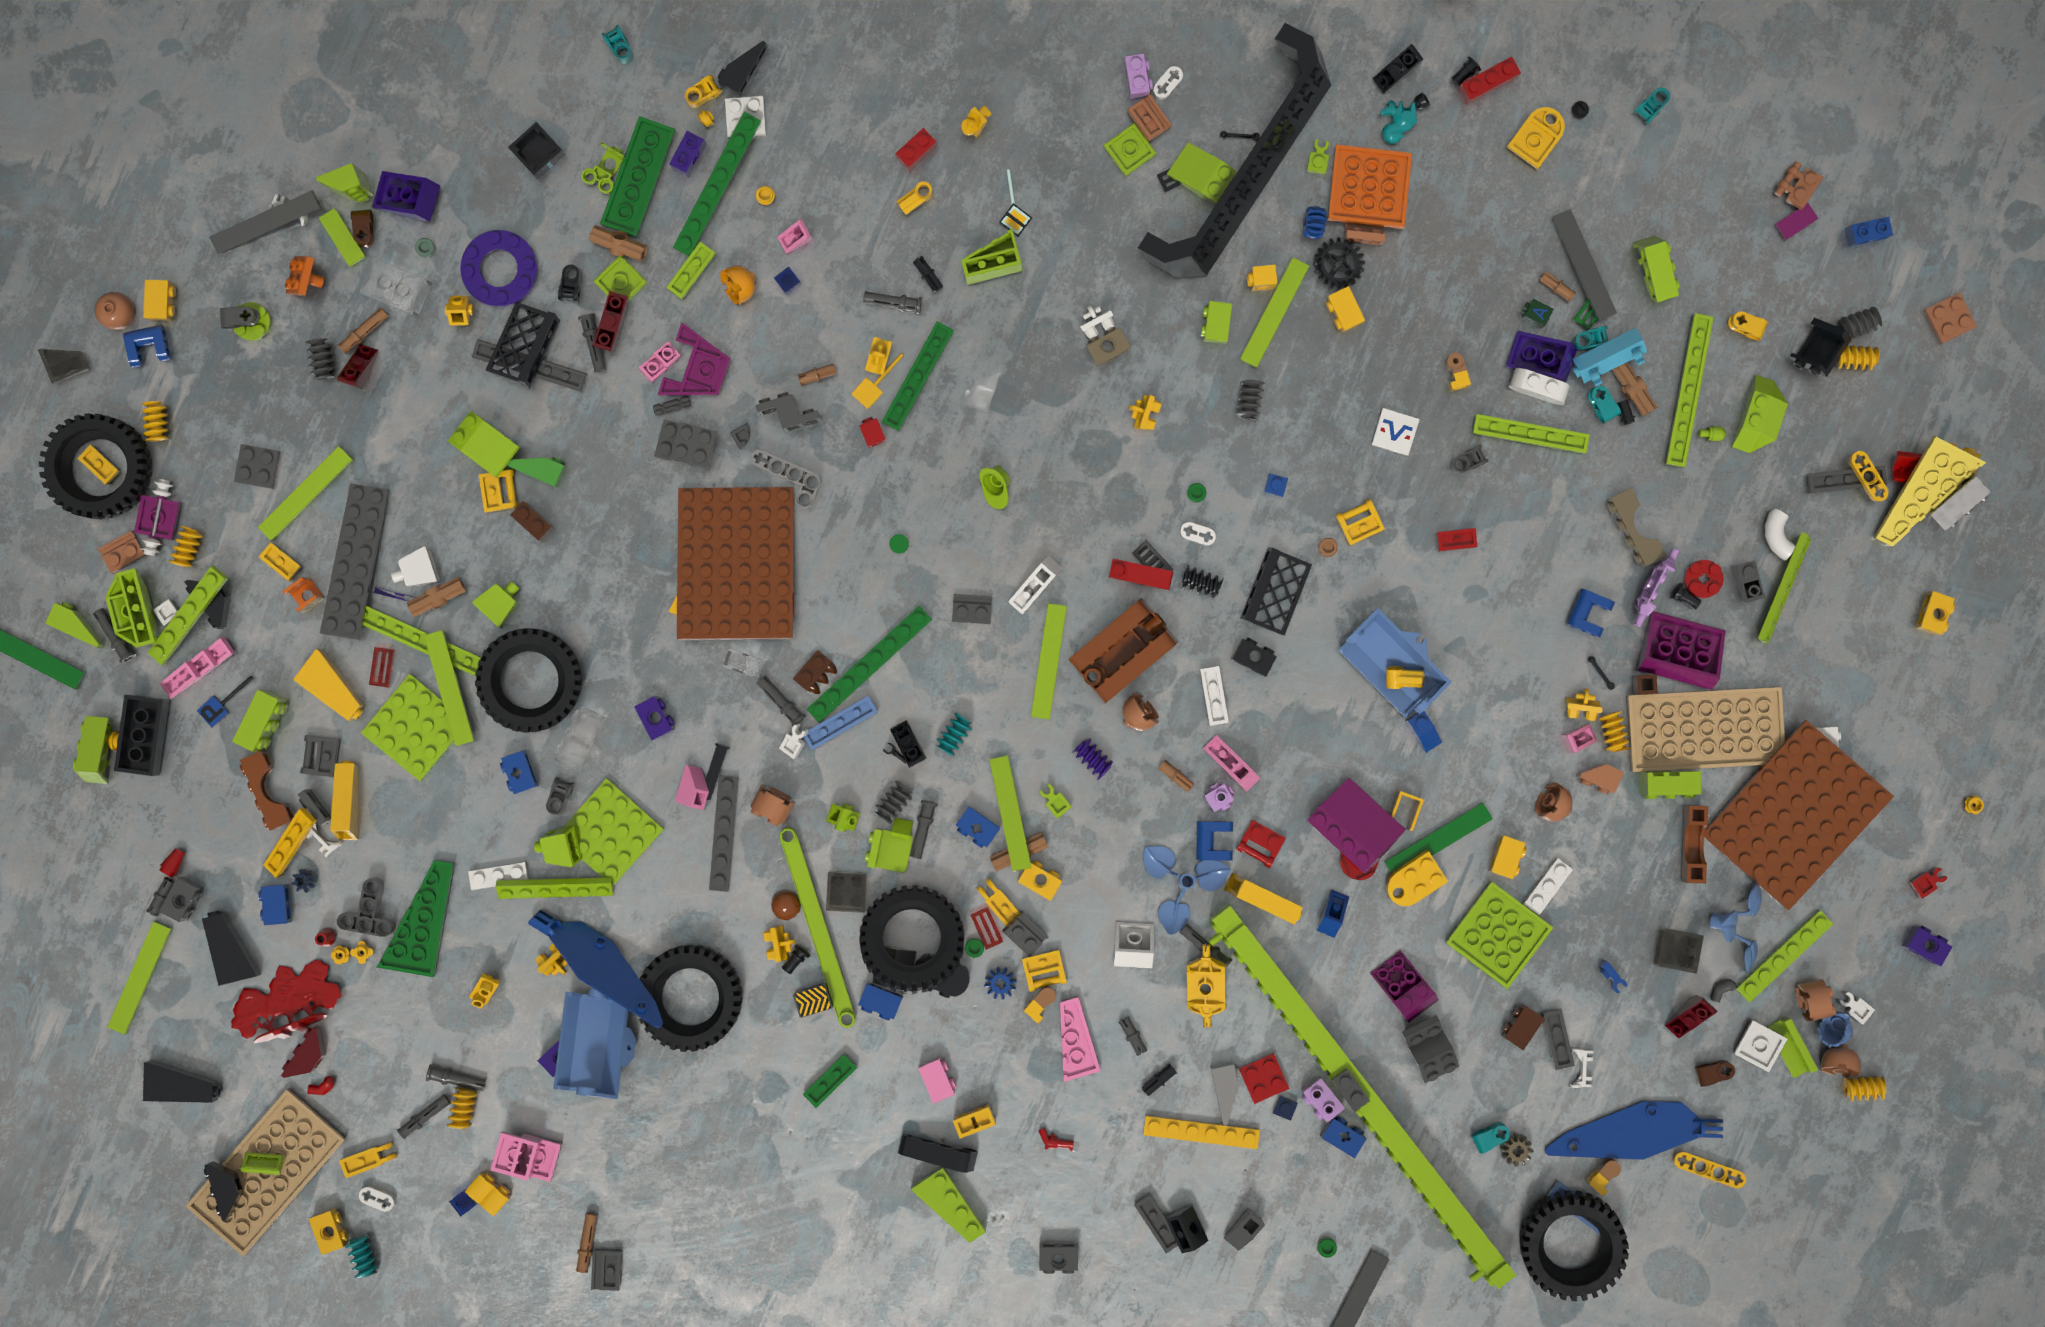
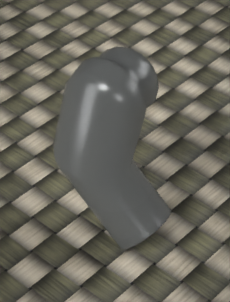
M1731 979L1717 982L1710 1000L1720 1003L1722 994L1734 991L1736 983Z

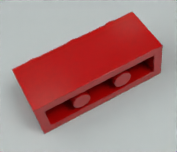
M1511 56L1461 83L1458 90L1468 105L1515 80L1521 72Z

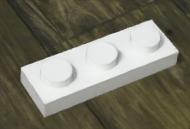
M1219 666L1200 669L1209 726L1229 723Z
M1556 858L1522 904L1539 916L1573 869Z
M526 862L468 871L471 890L495 887L496 880H529Z

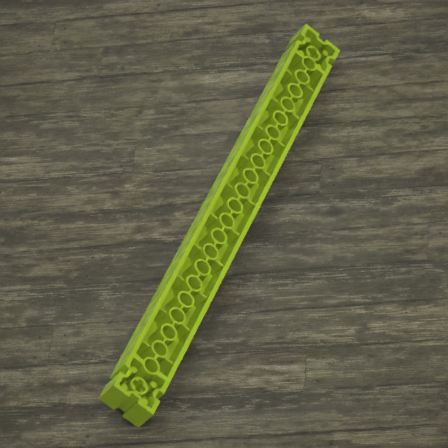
M1227 903L1211 915L1210 919L1212 922L1209 924L1217 934L1208 940L1210 944L1214 946L1222 939L1229 949L1234 948L1236 952L1233 955L1241 965L1245 963L1248 966L1245 968L1247 973L1253 980L1255 978L1258 979L1257 986L1265 995L1268 993L1271 996L1268 1000L1276 1010H1282L1281 1017L1289 1026L1292 1024L1295 1027L1292 1031L1300 1041L1303 1039L1306 1041L1304 1046L1312 1056L1317 1055L1318 1059H1316V1062L1324 1072L1327 1070L1330 1072L1327 1075L1330 1080L1347 1068L1370 1102L1355 1112L1360 1118L1362 1116L1365 1117V1120H1363L1364 1124L1372 1133H1377L1375 1138L1382 1147L1389 1148L1386 1152L1396 1164L1398 1162L1401 1164L1399 1169L1406 1178L1409 1179L1411 1177L1413 1179L1410 1183L1419 1194L1424 1193L1423 1200L1431 1210L1436 1209L1434 1214L1443 1225L1448 1224L1446 1227L1447 1231L1455 1241L1457 1239L1460 1240L1457 1244L1467 1256L1472 1255L1469 1259L1478 1269L1469 1276L1474 1283L1483 1276L1491 1287L1495 1285L1499 1290L1513 1279L1516 1274L1232 907Z

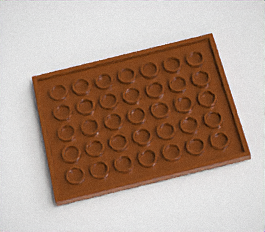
M678 488L677 640L793 639L794 488Z
M1804 720L1707 826L1704 837L1786 909L1790 910L1894 796L1811 723Z

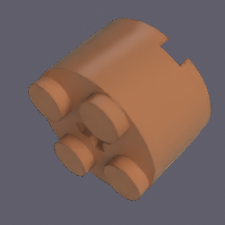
M762 784L750 805L752 808L751 813L758 817L762 815L768 818L767 821L775 826H778L779 823H785L795 801L792 800L790 802V796L773 787L770 790L765 789L766 785Z
M1823 979L1797 985V1002L1799 1008H1803L1805 1013H1802V1016L1806 1022L1836 1015L1835 1006L1831 1001V997H1833L1832 988L1826 986Z

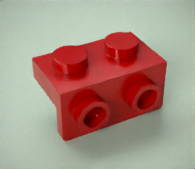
M1897 451L1890 468L1893 481L1907 482L1923 454Z

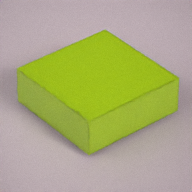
M894 818L890 836L909 840L913 821Z

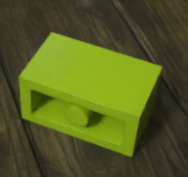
M1209 301L1208 306H1204L1203 317H1206V325L1202 324L1201 336H1204L1205 342L1227 344L1232 310L1231 303Z

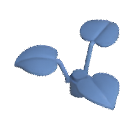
M1147 846L1143 853L1145 869L1152 877L1162 879L1168 872L1170 875L1178 878V886L1182 889L1176 899V903L1166 901L1158 910L1159 921L1169 935L1183 929L1190 918L1188 905L1179 904L1186 890L1191 889L1195 885V881L1199 880V885L1202 889L1215 891L1223 885L1231 871L1222 862L1203 860L1195 866L1197 877L1191 874L1180 875L1170 870L1175 865V855L1170 849L1162 846Z
M1756 882L1749 894L1747 911L1738 912L1733 910L1731 913H1725V915L1713 913L1710 919V927L1722 930L1727 942H1732L1735 937L1746 943L1747 948L1744 960L1747 973H1749L1756 961L1758 945L1756 940L1750 942L1737 935L1736 926L1738 916L1751 914V916L1755 917L1760 909L1762 894L1760 886Z

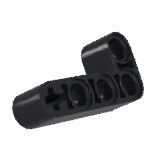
M902 1134L898 1154L954 1171L968 1173L974 1171L978 1151L964 1147L955 1148L914 1135Z

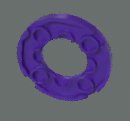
M492 230L477 236L469 243L461 259L460 271L466 289L474 298L492 307H508L514 305L532 291L538 276V262L532 248L522 237L510 231ZM494 250H504L511 253L517 262L515 279L503 287L489 285L481 275L483 258Z

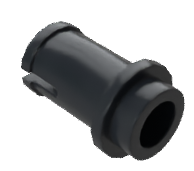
M1629 401L1618 402L1622 418L1620 421L1624 425L1634 423L1636 416L1632 414Z

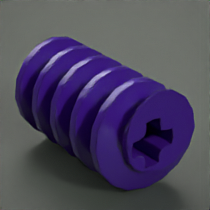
M1089 738L1079 744L1071 753L1078 752L1076 759L1083 757L1081 764L1083 765L1088 762L1089 764L1086 769L1094 768L1092 775L1099 773L1097 779L1099 780L1109 771L1113 761L1105 762L1108 756L1100 757L1102 750L1095 751L1097 745L1093 744L1090 746L1091 739Z

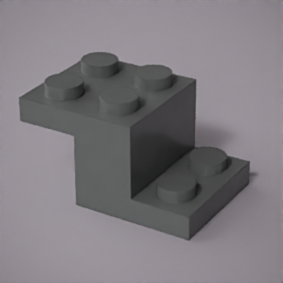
M788 392L777 395L778 398L770 400V398L759 400V404L755 405L760 416L778 412L782 429L786 433L822 422L818 410L808 409L802 412L803 415H800L795 397Z
M663 420L654 457L691 467L696 466L708 469L717 431L682 422L676 423Z
M1437 1015L1402 1031L1408 1051L1416 1063L1424 1083L1435 1081L1439 1076L1451 1073L1459 1067L1454 1049L1445 1035Z

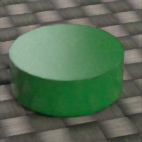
M1194 483L1188 488L1187 496L1192 502H1201L1206 497V489L1202 484Z
M897 534L890 539L889 545L893 552L901 554L908 549L909 542L904 535Z
M972 938L967 941L965 951L968 956L977 958L983 954L984 944L980 939Z
M1324 1237L1319 1240L1317 1250L1321 1256L1330 1258L1335 1255L1337 1245L1333 1239Z

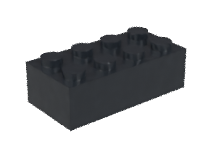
M124 694L114 771L159 776L169 699Z

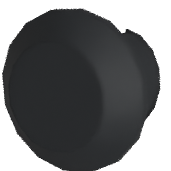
M1578 101L1573 105L1572 113L1577 118H1584L1589 113V106L1583 101Z

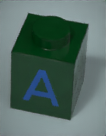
M1532 299L1523 306L1521 311L1524 313L1522 319L1543 328L1546 326L1554 309Z

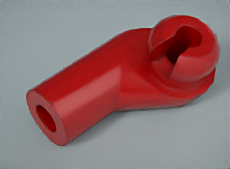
M327 1076L320 1085L309 1084L307 1093L313 1095L328 1094L334 1088V1078Z

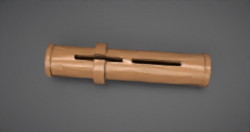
M380 307L354 331L351 330L350 334L337 346L347 354L358 343H362V339L389 316Z
M585 1213L580 1249L577 1251L579 1256L576 1271L580 1273H588L597 1214Z

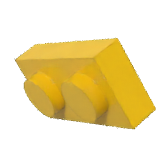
M91 444L77 458L105 485H108L120 472L114 464Z
M272 542L269 543L259 556L262 561L287 581H291L302 567Z

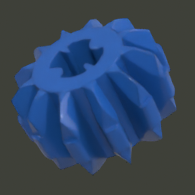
M1310 206L1306 209L1303 219L1304 237L1320 239L1323 236L1327 220L1325 208Z
M1000 967L996 968L997 974L990 970L989 972L993 977H985L991 983L984 984V987H991L987 993L989 995L994 991V999H997L998 994H1001V999L1004 1000L1005 992L1009 997L1012 996L1008 989L1016 990V987L1010 984L1016 983L1017 979H1009L1014 973L1010 972L1006 975L1008 970L1006 967L1003 973H1000ZM999 978H1002V981H1006V985L1003 984V988L995 985Z

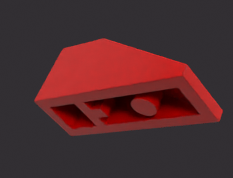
M1113 559L1109 577L1170 590L1173 571Z

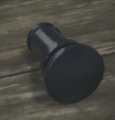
M1469 56L1467 57L1468 62L1463 63V67L1451 77L1458 86L1470 75H1474L1476 69L1481 71L1479 64Z
M1678 583L1670 594V599L1677 598L1678 602L1682 601L1693 610H1696L1701 604V599L1689 593L1687 588H1683V583Z
M799 944L795 945L796 951L793 950L791 957L782 965V969L790 975L800 962H804L805 957L809 958L811 956Z

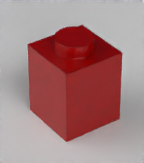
M869 417L862 421L863 424L859 425L868 448L886 442L877 418Z

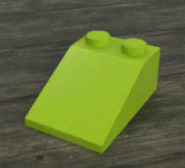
M1188 142L1167 175L1180 182L1184 187L1212 206H1215L1237 173V170Z
M471 410L448 440L454 447L496 478L520 448Z

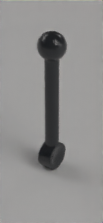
M1222 131L1220 133L1221 138H1252L1254 141L1260 138L1257 132L1253 134H1237Z
M1590 656L1588 662L1593 664L1607 683V688L1613 690L1615 684L1610 682L1595 662V657Z

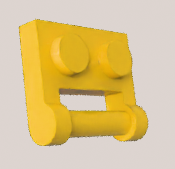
M513 469L502 471L497 478L490 473L478 474L485 513L516 509L519 502L516 501L513 482ZM501 477H505L509 503H503Z
M1371 499L1365 500V503L1342 514L1341 512L1335 514L1349 546L1385 530ZM1369 510L1371 515L1347 526L1345 520Z
M1059 949L1022 958L1030 992L1053 984L1067 983ZM1056 970L1059 972L1058 976L1033 981L1032 976Z

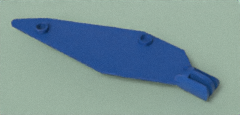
M541 909L529 920L528 924L550 938L579 980L654 1027H662L663 1021L656 1001L612 940L583 922H560Z
M1643 1101L1566 1132L1546 1147L1545 1153L1548 1156L1644 1160L1697 1138H1723L1722 1134H1705V1130L1723 1131V1127L1705 1126V1122L1723 1123V1119L1699 1118L1683 1103ZM1573 1143L1576 1144V1149L1574 1151L1570 1149V1146Z

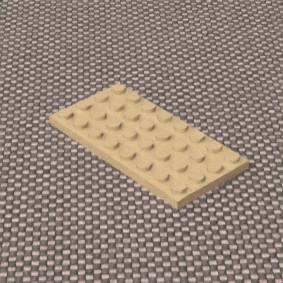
M1782 687L1627 695L1631 772L1764 765L1785 742Z
M287 1089L221 1164L238 1173L244 1191L232 1216L223 1221L221 1216H218L216 1200L210 1193L211 1185L209 1179L185 1207L244 1257L342 1145L346 1138L290 1089ZM245 1152L284 1155L285 1160L281 1174L242 1172L241 1165Z

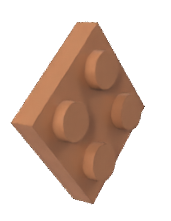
M1961 293L1953 295L1924 310L1940 344L1977 327Z

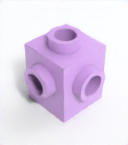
M1217 782L1209 787L1210 791L1203 795L1213 812H1216L1219 809L1224 811L1231 807V802L1234 801L1232 796L1235 794L1229 785L1225 786L1224 783L1220 785ZM1222 793L1223 799L1218 800V794Z

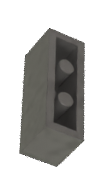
M1972 473L1973 475L1970 478L1965 479L1940 505L1929 512L1945 531L1948 528H1953L1961 517L1970 514L1973 507L1978 503L1984 502L1991 493L1974 473Z

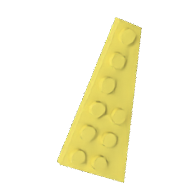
M1933 436L1874 537L1893 547L1910 532V529L1916 523L1921 522L1926 517V514L1940 505L1965 479L1970 478L1973 475L1972 473L1986 462Z

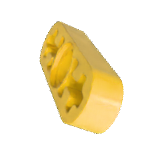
M1864 451L1852 453L1849 457V464L1869 498L1874 502L1885 500L1888 497V488L1868 455ZM1856 455L1863 458L1861 464L1855 463ZM1862 465L1868 466V468L1862 469L1861 471L1859 470L1860 468H1863ZM1866 471L1873 473V480L1871 482H1867L1864 479ZM1878 482V484L1875 485V487H1869V485ZM1876 489L1882 490L1881 497L1875 496Z

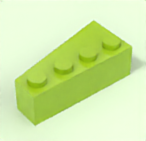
M938 1167L911 1186V1190L969 1243L986 1233V1227L946 1168Z

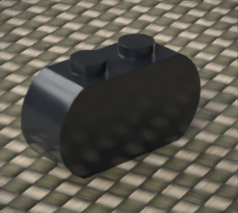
M927 953L920 956L915 965L928 961L934 955ZM959 964L958 968L954 969V974L951 977L948 976L944 984L939 983L938 988L934 990L939 991V995L946 998L961 995L969 985L970 975L968 969L964 965Z

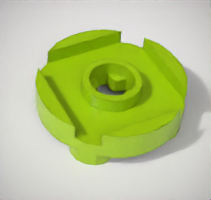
M247 302L237 306L255 309L260 315L259 322L252 327L233 328L237 335L248 341H258L266 333L268 334L272 326V318L262 305L255 302Z

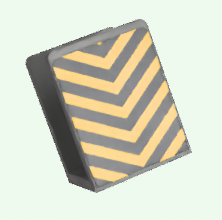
M826 982L796 991L793 994L800 1018L833 1008Z

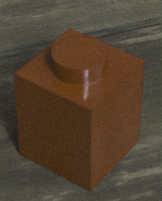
M1657 674L1632 676L1633 695L1658 694Z

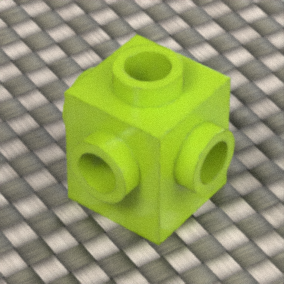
M832 803L826 822L835 825L834 829L845 832L846 829L854 831L860 813L853 810L854 806L843 803V806Z

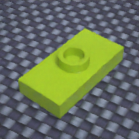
M245 1152L241 1171L280 1175L285 1157L284 1155Z

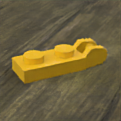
M988 878L986 884L995 892L992 896L989 897L980 886L976 889L986 900L987 905L1006 926L1020 913L1006 895Z
M392 1142L340 1159L339 1162L345 1178L373 1169L384 1162L397 1158L396 1153L389 1154L381 1158L379 1151L391 1148L393 1146Z

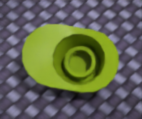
M997 465L994 468H983L980 471L979 478L985 500L995 509L1005 508L1009 501L1007 488L1010 484V477L1008 473L1002 469L1001 465Z

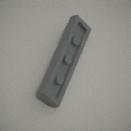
M1876 466L1875 468L1885 485H1888L1886 467ZM1853 469L1807 474L1809 493L1863 488ZM1866 471L1864 479L1867 482H1871L1873 480V473ZM1876 482V483H1874V484H1872V485H1869V487H1873V486L1877 485L1878 482Z

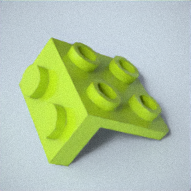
M875 828L874 832H870L868 843H872L871 850L867 851L865 856V862H868L867 867H877L901 873L906 872L913 837L910 835L909 840L890 836L891 831Z

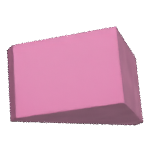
M802 219L778 236L786 254L813 241Z
M1590 724L1562 735L1569 753H1576L1597 741Z

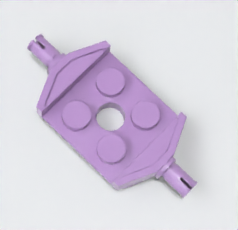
M1672 548L1668 558L1657 562L1656 566L1652 568L1653 572L1646 581L1642 594L1636 599L1637 604H1635V607L1638 610V616L1634 622L1635 626L1641 628L1645 617L1650 615L1656 608L1650 601H1654L1658 594L1656 589L1659 583L1662 584L1666 579V573L1675 571L1674 561L1680 552L1679 550Z

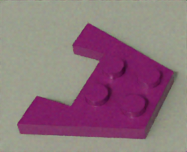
M681 322L676 341L692 346L693 350L682 383L663 377L658 396L719 395L731 359Z

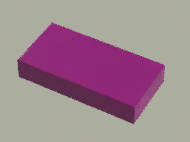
M1807 203L1803 210H1796L1776 223L1775 226L1784 240H1787L1819 218L1809 203Z

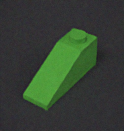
M552 457V460L548 458L511 459L506 465L557 488L567 468L562 465V460Z

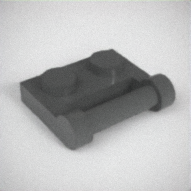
M305 735L304 762L300 773L334 777L340 739ZM318 742L315 769H312L313 744Z

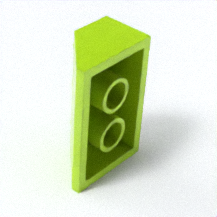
M352 163L316 177V180L331 192L354 202L362 203L368 201L369 197L374 195L366 174Z

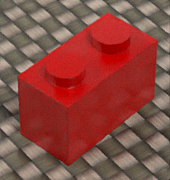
M922 128L895 153L896 158L910 172L937 147V141L925 128Z

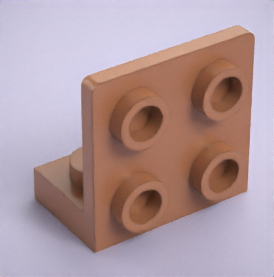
M1346 223L1344 239H1347L1348 242L1354 241L1355 243L1383 245L1386 234H1383L1384 227Z

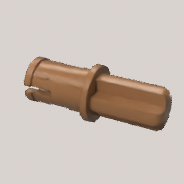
M1547 271L1539 279L1552 289L1553 293L1556 292L1568 302L1576 294L1575 291L1563 283V280L1559 281Z
M830 364L817 369L814 367L813 370L798 374L800 384L803 386L814 381L820 382V379L835 375L836 368L834 364Z
M1167 760L1158 768V770L1171 779V782H1176L1184 790L1190 791L1194 783L1181 773L1182 770L1176 769Z

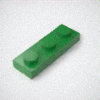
M844 1053L803 1093V1096L817 1108L857 1069V1066Z

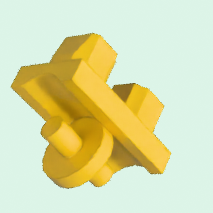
M985 105L978 110L976 107H973L967 118L962 122L961 131L965 135L978 137L986 125L987 119L991 116V112Z
M877 337L873 338L865 371L884 375L893 342Z
M1143 395L1141 401L1136 400L1135 406L1129 405L1128 409L1133 411L1131 418L1135 419L1133 428L1153 430L1156 420L1149 418L1151 411L1158 413L1162 403L1155 400V397L1152 395Z
M1584 688L1582 693H1576L1575 698H1565L1567 716L1569 718H1578L1579 710L1586 711L1585 719L1596 721L1598 713H1602L1603 707L1600 705V701H1595V695H1590L1589 689Z
M775 926L763 932L765 942L772 941L773 948L767 949V959L776 960V962L789 959L788 952H792L791 944L796 943V940L789 938V933L784 932V926Z
M551 944L549 949L553 955L548 958L546 954H540L535 959L539 966L537 970L546 976L551 973L555 976L559 972L565 975L567 973L565 969L567 962L555 945Z
M482 973L469 995V998L473 999L471 1005L480 1009L487 1005L500 980L493 979L491 975Z

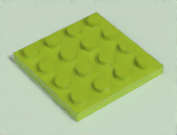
M409 674L361 732L362 735L418 781H422L454 742L442 699L412 674Z
M608 778L603 781L563 826H574L582 860L602 878L612 877L613 886L664 830L659 823Z
M1490 881L1445 943L1508 989L1552 931L1553 927Z

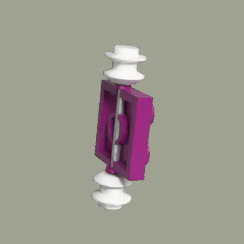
M158 479V482H154L157 485V489L152 490L155 495H159L157 498L141 495L134 533L149 535L150 538L142 540L145 543V547L140 548L144 550L143 554L155 556L156 553H160L157 550V546L162 545L159 540H155L157 537L174 540L181 503L165 500V497L172 495L168 490L173 485H170V481Z

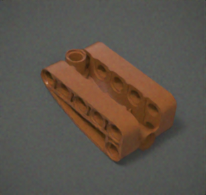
M1141 598L1068 660L1084 677V681L1094 689L1106 704L1179 641L1166 627L1167 625L1160 615L1156 612L1154 613L1143 598ZM1089 672H1096L1098 675V680H1091L1089 678Z

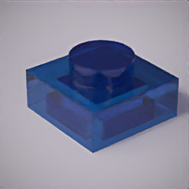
M789 266L774 277V280L785 294L801 283Z
M465 1190L449 1201L460 1217L477 1205L465 1193Z

